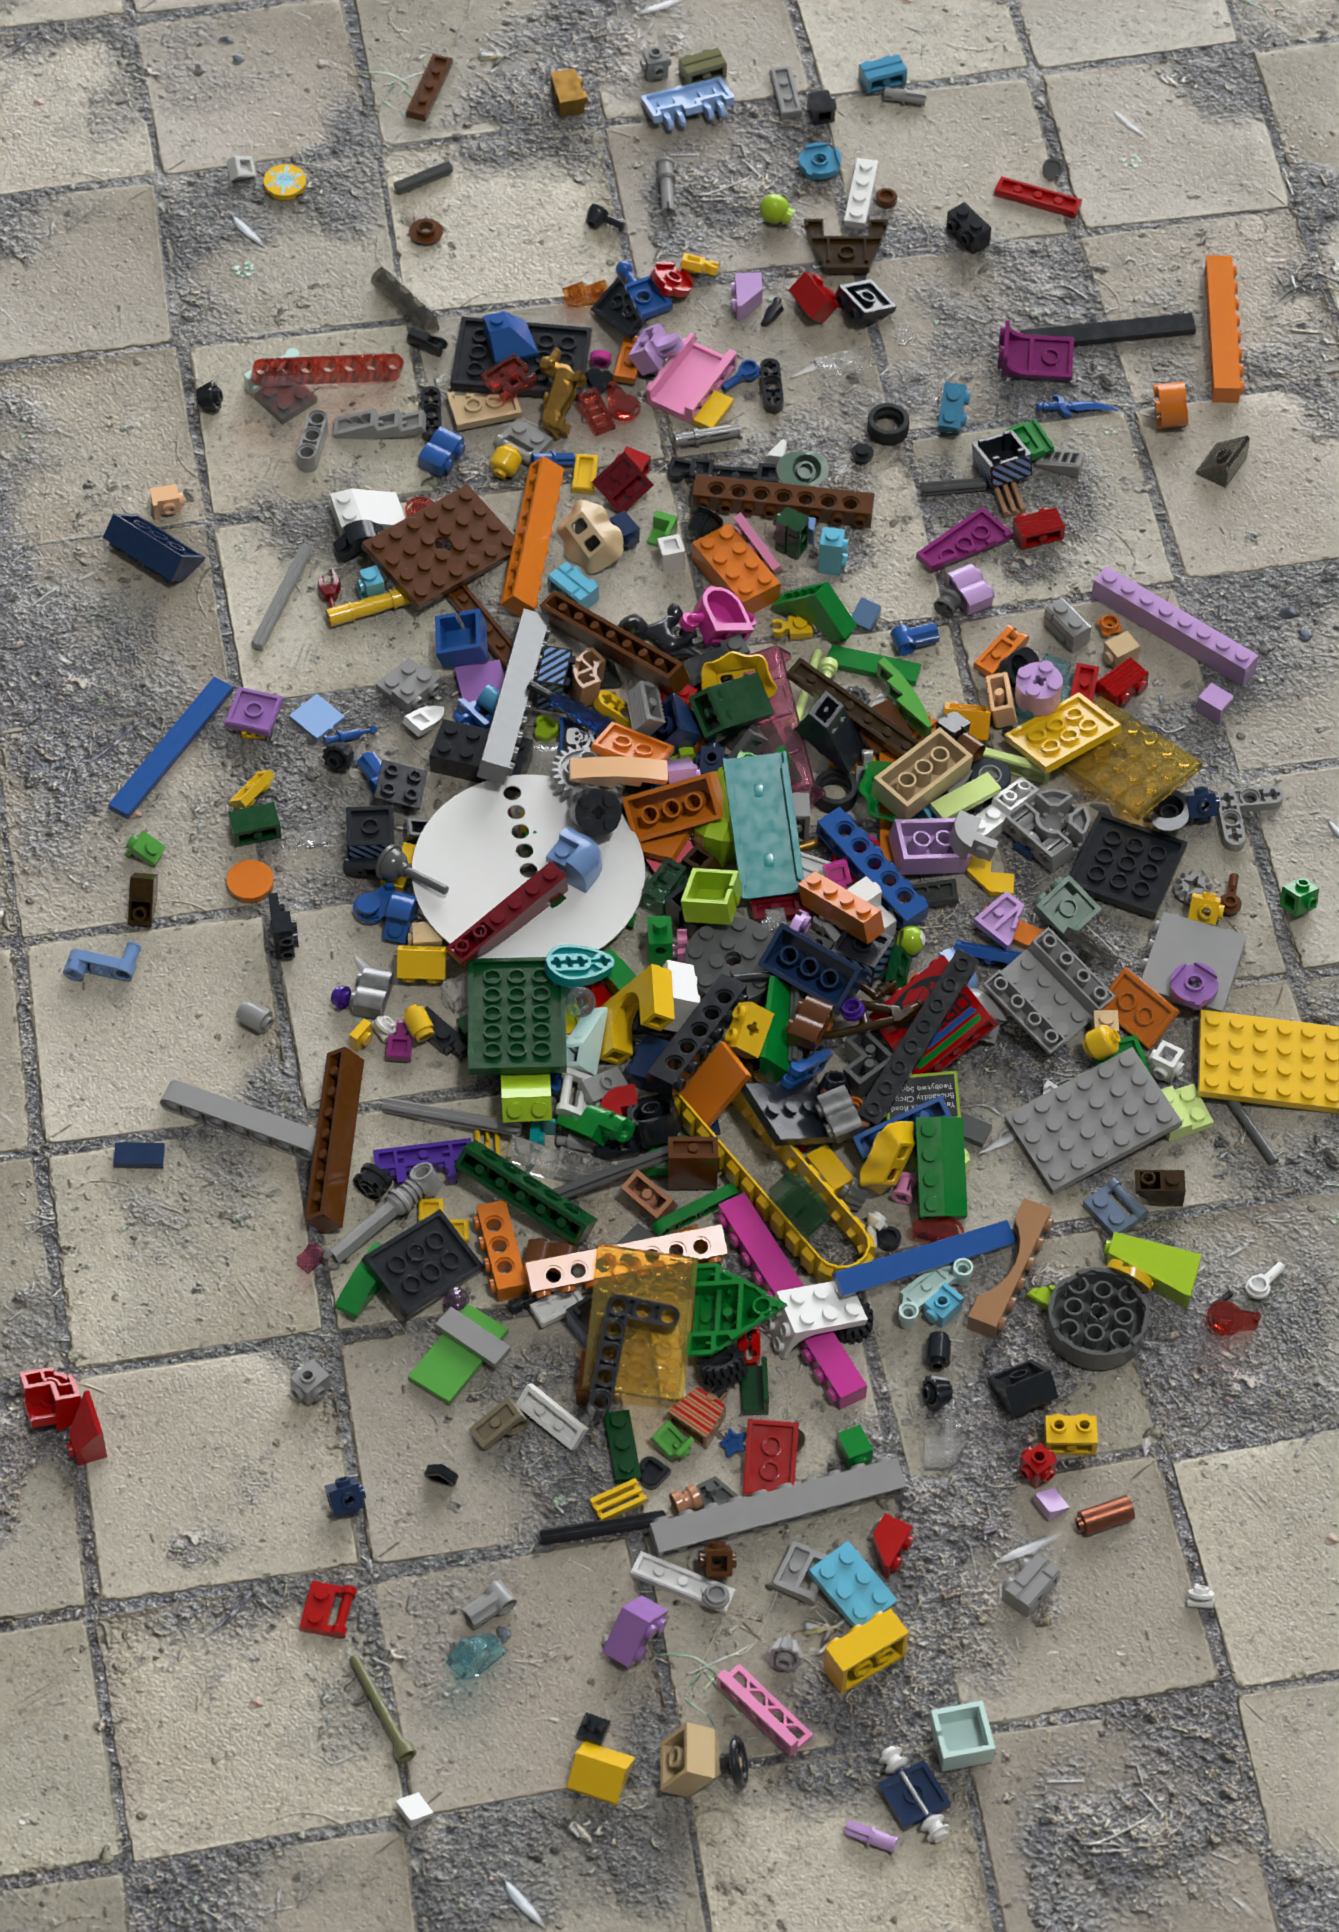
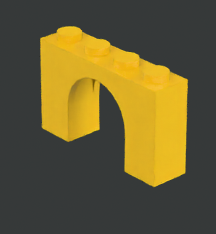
M650 964L601 1006L608 1007L600 1060L621 1065L633 1055L631 1028L639 1007L640 1024L652 1029L662 1031L675 1020L672 970Z

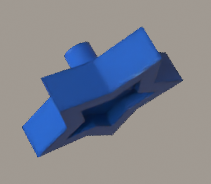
M731 1428L728 1429L727 1437L719 1442V1444L726 1448L728 1458H731L737 1452L746 1451L744 1446L746 1433L737 1434Z

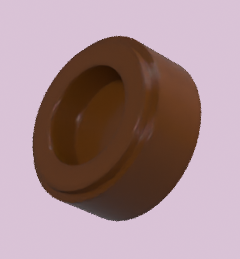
M890 188L878 190L876 193V204L883 209L893 208L897 204V193Z

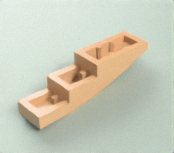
M638 757L575 758L569 760V781L615 788L617 783L640 787L642 782L666 785L668 781V766L666 760Z

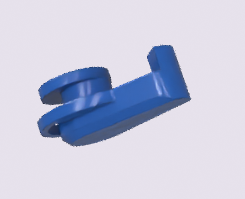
M386 880V884L374 892L364 893L357 897L353 905V912L356 918L364 923L372 924L383 920L386 917L385 914L389 900L395 892L394 884Z

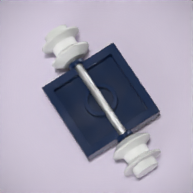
M894 1746L886 1748L881 1753L879 1763L887 1764L886 1774L895 1775L878 1783V1789L904 1831L923 1822L921 1831H928L930 1833L927 1837L929 1842L935 1841V1843L943 1841L948 1837V1831L951 1826L949 1824H942L944 1815L939 1813L951 1808L949 1798L925 1760L905 1769L908 1758L900 1757L902 1748H895Z

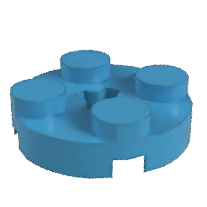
M811 143L804 147V151L799 154V169L805 174L806 179L810 181L834 178L839 174L841 154L835 147L834 150L828 147L827 143Z

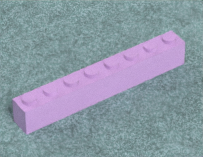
M1108 566L1094 579L1092 598L1239 685L1244 686L1256 672L1258 661L1256 653Z

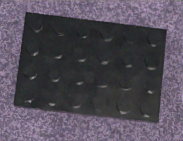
M462 316L450 387L451 389L544 397L546 392H550L553 379L541 372L539 365L541 359L550 356L555 347H557L561 351L560 363L569 365L574 373L577 370H581L583 372L582 375H585L591 346L592 328L526 322L537 348L538 356L496 365L484 335L483 318ZM576 388L575 400L583 399L584 389Z

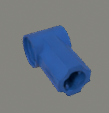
M933 622L909 628L907 625H900L895 627L890 633L898 654L902 656L913 653L917 647L939 642L938 628Z
M368 751L357 760V766L368 779L370 788L375 794L382 762L374 752L370 753Z

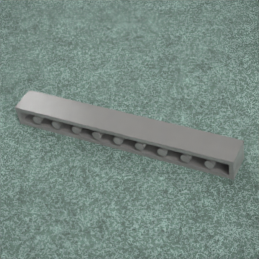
M882 1457L877 1459L875 1464L865 1466V1463H860L852 1466L851 1470L845 1472L834 1470L828 1472L826 1477L816 1479V1476H811L803 1479L800 1484L792 1485L791 1483L779 1485L777 1490L767 1492L766 1489L754 1492L751 1497L744 1499L742 1496H736L727 1500L728 1503L725 1504L710 1503L703 1506V1509L693 1512L692 1509L679 1512L676 1517H658L653 1520V1523H650L649 1527L656 1557L660 1559L702 1548L704 1545H710L711 1541H728L903 1494L906 1484L898 1458Z

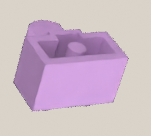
M658 323L642 329L628 356L642 376L649 373L654 374L660 370L664 360L669 355L678 353L685 343L680 339L677 332L668 335L661 324Z

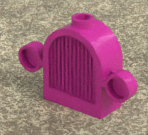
M715 586L705 588L703 595L693 609V613L685 612L679 620L681 628L687 632H693L698 627L706 645H719L720 641L741 634L746 642L757 623L756 617L752 613L745 611L742 602L734 593L725 588Z

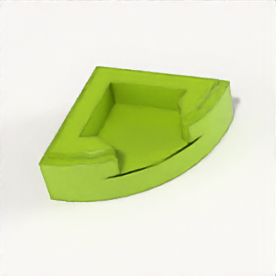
M1049 1285V1287L1033 1288L1027 1293L1026 1299L1048 1311L1049 1300L1056 1286Z

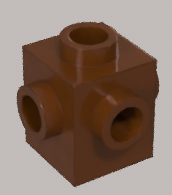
M711 1541L710 1545H704V1553H699V1568H703L706 1577H710L712 1580H723L725 1577H732V1568H736L737 1556L736 1553H733L730 1545H726L724 1541ZM712 1556H721V1559L718 1562H713Z

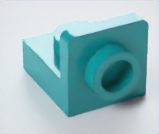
M554 1118L550 1121H531L530 1156L540 1155V1146L545 1147V1135H555L556 1120Z

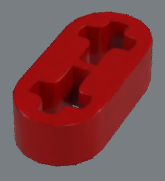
M756 1326L750 1330L752 1333L751 1341H747L746 1334L738 1338V1348L743 1352L747 1366H758L760 1363L761 1332L760 1327ZM747 1349H751L752 1360H747Z

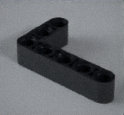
M615 1294L609 1298L604 1311L587 1401V1412L591 1417L595 1419L604 1418L610 1410L626 1327L665 1335L671 1334L675 1331L680 1319V1313L675 1306L622 1294ZM619 1306L623 1312L616 1313L611 1307ZM644 1311L648 1317L641 1318L636 1312ZM668 1316L673 1322L665 1323L661 1317ZM614 1329L619 1335L611 1336L607 1333V1330ZM611 1353L614 1359L607 1360L602 1354ZM605 1376L609 1379L610 1383L603 1384L598 1380V1377ZM601 1400L606 1406L603 1408L596 1407L593 1401Z

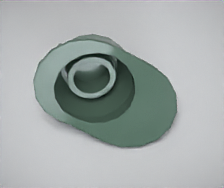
M816 451L790 452L779 458L776 464L777 476L785 484L815 486L826 479L829 471L827 459Z

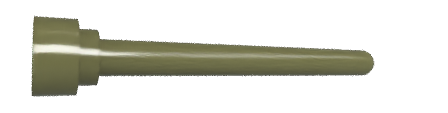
M356 1654L352 1655L350 1663L394 1742V1756L398 1763L410 1761L417 1754L412 1742H408L401 1735L360 1657Z

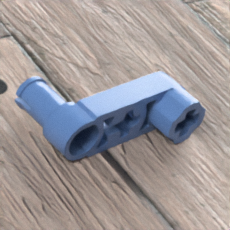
M128 942L122 958L73 949L70 952L63 974L74 981L83 979L85 973L130 981L137 966L136 960L141 951V946L135 942Z

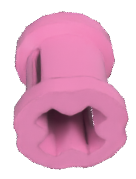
M909 1172L901 1173L896 1189L891 1193V1198L895 1202L903 1205L912 1203V1192L916 1186V1176Z

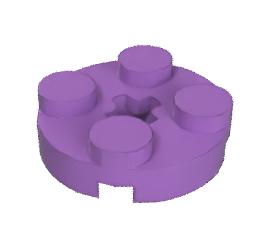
M1194 962V965L1186 966L1185 963L1173 971L1170 980V994L1179 1003L1194 1010H1200L1203 1006L1211 1003L1217 996L1219 988L1217 975L1206 964ZM1189 982L1192 984L1198 982V988L1190 987Z

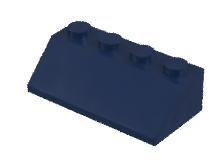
M113 514L102 537L110 542L109 546L117 550H123L127 553L126 556L128 558L142 562L144 568L152 572H158L161 574V578L169 583L184 581L206 558L138 514Z
M782 922L757 964L807 994L835 1005L834 1009L837 1011L841 1010L846 1000L853 998L859 992L869 974V971Z

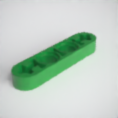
M734 1183L727 1184L658 1219L651 1225V1229L656 1237L669 1235L718 1210V1204L740 1195Z

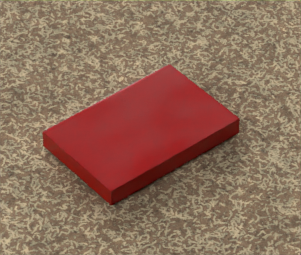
M748 1419L742 1496H752L754 1492L766 1489L767 1492L777 1490L779 1485L785 1483L795 1485L799 1422Z

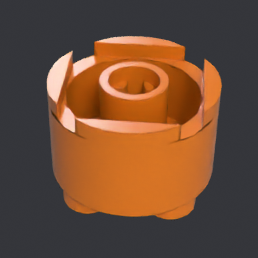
M1185 383L1154 384V398L1158 397V399L1154 400L1155 413L1160 414L1156 416L1157 429L1189 425Z

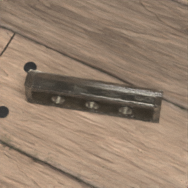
M380 267L374 272L371 277V284L423 332L432 335L440 330L437 316L384 267Z

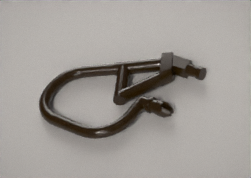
M888 980L881 987H877L876 991L866 983H863L860 990L876 1001L881 997H886V994L893 991L897 982ZM858 999L865 1006V1014L859 1019V1024L833 1031H825L822 1039H836L894 1025L896 1029L902 1028L916 1016V1013L922 1008L924 1003L919 999L915 1004L907 1005L900 1010V1007L897 1005ZM867 1011L893 1016L869 1021Z

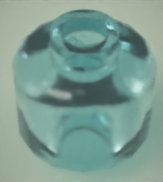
M582 986L571 987L565 991L566 1013L569 1016L583 1018L592 1013L596 1004L593 992Z

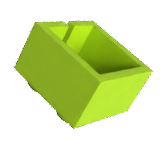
M692 868L681 899L685 922L731 925L736 913V906L738 907L743 893L739 871Z

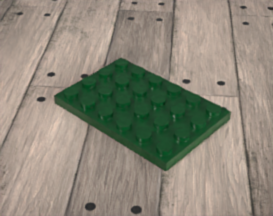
M546 957L475 958L468 962V1075L567 1073L566 992L564 986L554 983L546 975L544 970Z

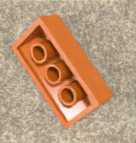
M717 771L622 798L630 829L636 833L639 842L723 818V791Z

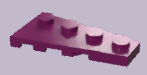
M981 507L918 551L916 559L932 572L1013 539V532L986 509Z

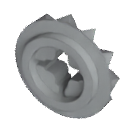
M1191 870L1187 874L1182 872L1180 877L1176 878L1174 892L1181 901L1191 904L1193 893L1202 895L1203 892H1212V885L1209 882V877H1204L1201 872L1199 874L1193 873ZM1193 883H1197V888L1195 887L1193 890H1191V892H1189L1190 885H1193Z

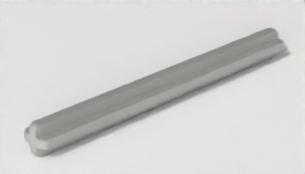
M301 544L251 641L254 649L262 650L313 552L310 544Z
M383 1098L381 1103L382 1111L514 1136H520L522 1132L521 1122L503 1123L502 1118L391 1098Z

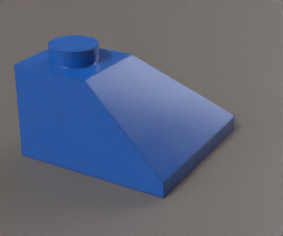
M506 311L483 316L484 335L496 365L538 356L537 348L525 320Z

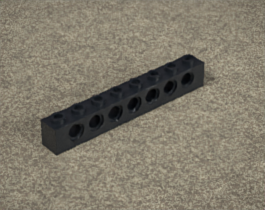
M959 948L953 955L857 1112L859 1117L869 1121L873 1127L884 1122L979 967L978 959Z

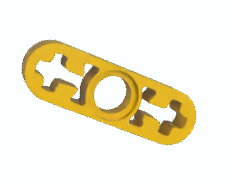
M601 691L593 702L596 710L605 716L615 719L616 723L631 729L627 702L609 691ZM620 711L627 713L629 719L624 718Z

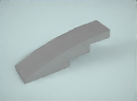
M375 408L334 418L333 436L346 439H382L423 433L426 430V414L424 410L402 414L399 409L378 414Z

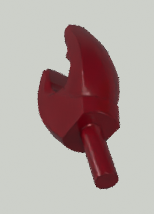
M334 570L331 571L332 583H325L324 577L321 576L317 586L321 598L329 602V608L335 607L334 601L337 600L341 591V581Z

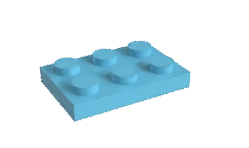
M846 1541L807 1572L852 1628L858 1624L864 1625L870 1621L873 1615L880 1611L884 1613L898 1601L849 1541Z

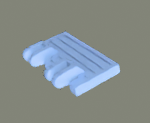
M721 77L641 96V103L654 124L663 122L668 131L674 130L673 121H677L681 128L687 126L682 111L686 116L703 112L705 117L712 121L714 120L713 111H717L721 118L727 116L722 102L726 106L735 104L734 96Z

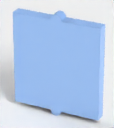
M316 694L307 702L301 703V706L291 713L289 718L318 741L329 731L333 732V728L341 723L345 716Z

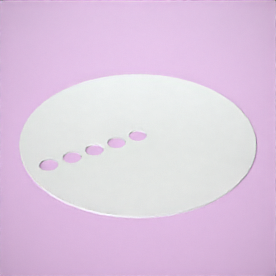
M512 775L511 777L506 776L504 785L490 780L479 783L451 798L425 825L414 850L412 869L447 885L449 891L443 895L412 879L413 889L423 915L434 930L449 944L530 879L520 874V868L523 865L532 864L537 868L538 872L548 864L546 856L559 840V834L563 829L571 827L579 831L570 819L571 797L563 798V791L556 792L557 785H552V778L550 776ZM508 787H516L521 791V796L516 800H508L503 793ZM520 806L525 810V815L521 819H512L507 813L509 808ZM599 809L592 810L591 813L592 815H597L600 813ZM623 814L621 815L618 827L609 834L603 836L586 835L598 844L602 853V871L587 893L568 884V891L563 894L566 899L560 905L553 909L551 906L547 907L512 936L477 958L547 957L548 952L558 945H580L599 950L611 942L633 917L639 905L645 882L643 851L636 833L631 831L629 822ZM517 825H523L528 828L529 834L523 839H518L512 835V829ZM523 844L529 845L533 849V854L528 858H521L516 854V848Z

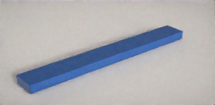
M216 677L212 678L108 804L109 810L127 819L130 818L233 693L232 685Z
M1004 1220L834 1272L832 1277L840 1297L843 1298L953 1264L960 1258L969 1259L1009 1247L1017 1242L1008 1220Z

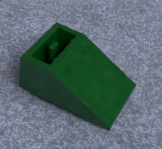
M758 672L710 686L688 697L705 739L711 743H717L775 714Z

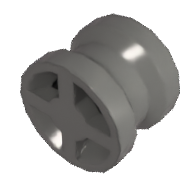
M944 589L940 594V598L934 602V609L941 616L950 618L954 615L955 608L962 604L961 596L952 589Z

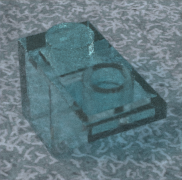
M492 1633L461 1639L446 1663L462 1680L478 1677L503 1657L508 1650L502 1645L500 1638Z

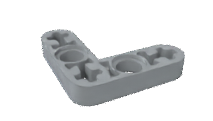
M1264 786L1228 789L1218 793L1220 808L1217 809V815L1225 848L1237 852L1243 849L1245 845L1246 834L1241 812L1275 810L1281 807L1284 793L1279 787ZM1251 796L1256 801L1254 803H1247L1243 798ZM1224 799L1230 803L1229 809H1226L1227 806L1226 802L1223 801ZM1233 817L1237 822L1235 824H1228L1224 819ZM1232 832H1235V839L1238 842H1234V840L1231 839Z

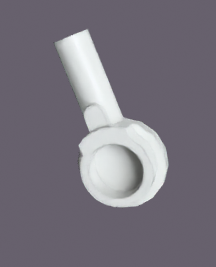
M1278 1262L1265 1275L1259 1274L1251 1277L1246 1282V1293L1254 1299H1264L1270 1293V1283L1285 1270L1284 1264Z

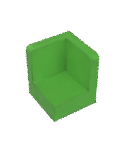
M656 510L653 516V529L647 539V544L658 547L657 538L675 535L677 532V516Z

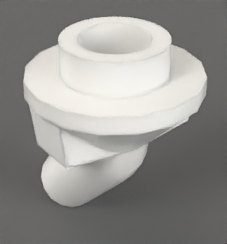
M877 1211L874 1213L868 1212L867 1222L865 1223L868 1225L866 1232L872 1235L875 1247H877L876 1230L880 1231L888 1228V1225L885 1223L887 1219Z

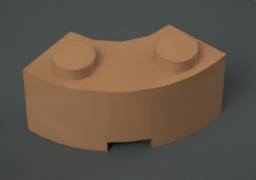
M593 647L585 650L576 659L570 689L573 702L579 700L585 704V707L593 704L594 699L599 694L606 660Z

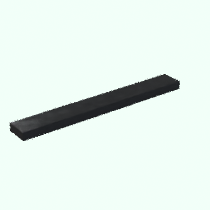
M1192 313L1025 329L1020 330V333L1074 337V346L1196 334V325Z

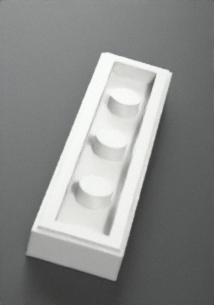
M642 1551L630 1572V1576L707 1608L710 1607L704 1602L705 1589L715 1583L721 1584L729 1591V1602L722 1609L712 1610L726 1615L736 1594V1589Z

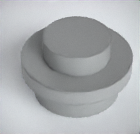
M715 1583L705 1589L703 1598L708 1607L722 1609L728 1604L730 1594L725 1586Z

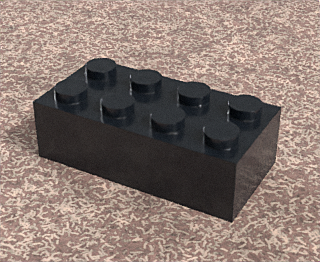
M443 719L429 755L430 772L477 783L488 781L487 779L477 777L489 729ZM522 737L520 745L515 744L516 747H519L516 760H511V762L515 763L512 775H526L533 758V739ZM516 787L506 788L507 790L520 792Z

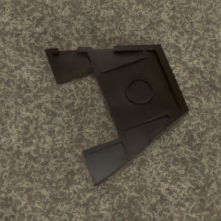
M804 219V229L825 273L869 274L888 228V219H869V236H824L823 219Z

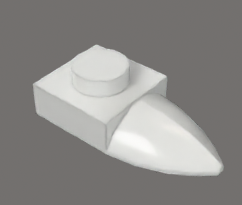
M422 707L406 715L402 723L420 737L434 729L436 723L440 721L444 714V707Z

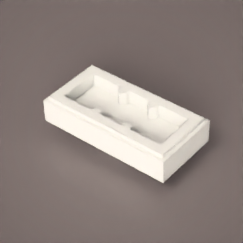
M577 1288L576 1291L567 1294H561V1291H558L549 1297L530 1304V1310L541 1328H544L565 1318L566 1309L582 1300L583 1297Z

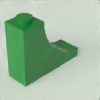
M829 582L786 591L771 605L776 613H791L809 621L825 635L829 642L847 640L852 635V630L857 626Z

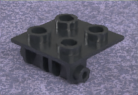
M382 759L374 798L401 805L402 813L410 815L414 809L420 810L428 771Z

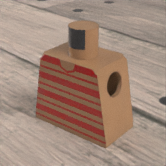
M697 1387L668 1410V1420L682 1434L692 1437L695 1443L707 1449L725 1420L726 1406L722 1401L727 1397V1393L721 1387H714L709 1394Z

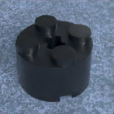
M588 788L582 790L570 804L569 814L571 822L582 833L592 836H603L618 827L622 810L619 800L612 792L601 788ZM599 809V814L592 815V810Z
M653 1092L637 1098L638 1103L633 1107L632 1104L629 1105L627 1116L635 1124L633 1134L635 1140L640 1143L642 1148L647 1149L653 1145L668 1143V1137H678L682 1123L674 1098L670 1099L658 1092Z

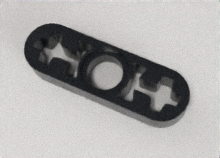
M766 358L760 363L763 406L766 412L777 414L783 410L784 406L780 363L774 358ZM768 368L772 369V375H769ZM769 383H774L777 385V387L774 389H770L766 387V385ZM771 397H775L776 404H772Z
M427 386L421 391V410H424L425 414L430 411L437 413L434 417L426 416V430L422 433V437L427 442H430L435 431L440 426L442 427L441 392L435 386ZM429 396H433V403H429ZM430 425H434L433 433H430Z

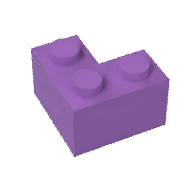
M640 1596L621 1608L602 1652L628 1668L637 1662L640 1663L647 1653L645 1646L648 1640H651L656 1634H661L667 1624L665 1617L668 1610L644 1596Z

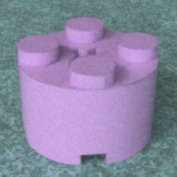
M1045 660L1030 663L1019 668L1016 677L1015 702L1022 711L1026 712L1027 710L1033 712L1035 716H1044L1057 709L1061 701L1063 678L1052 662Z

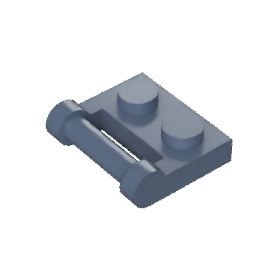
M1117 1177L1111 1179L1107 1185L1083 1200L1082 1205L1111 1237H1113L1114 1232L1125 1233L1143 1221L1149 1214V1211L1144 1206H1140L1127 1193ZM1115 1193L1134 1214L1129 1217L1110 1195Z

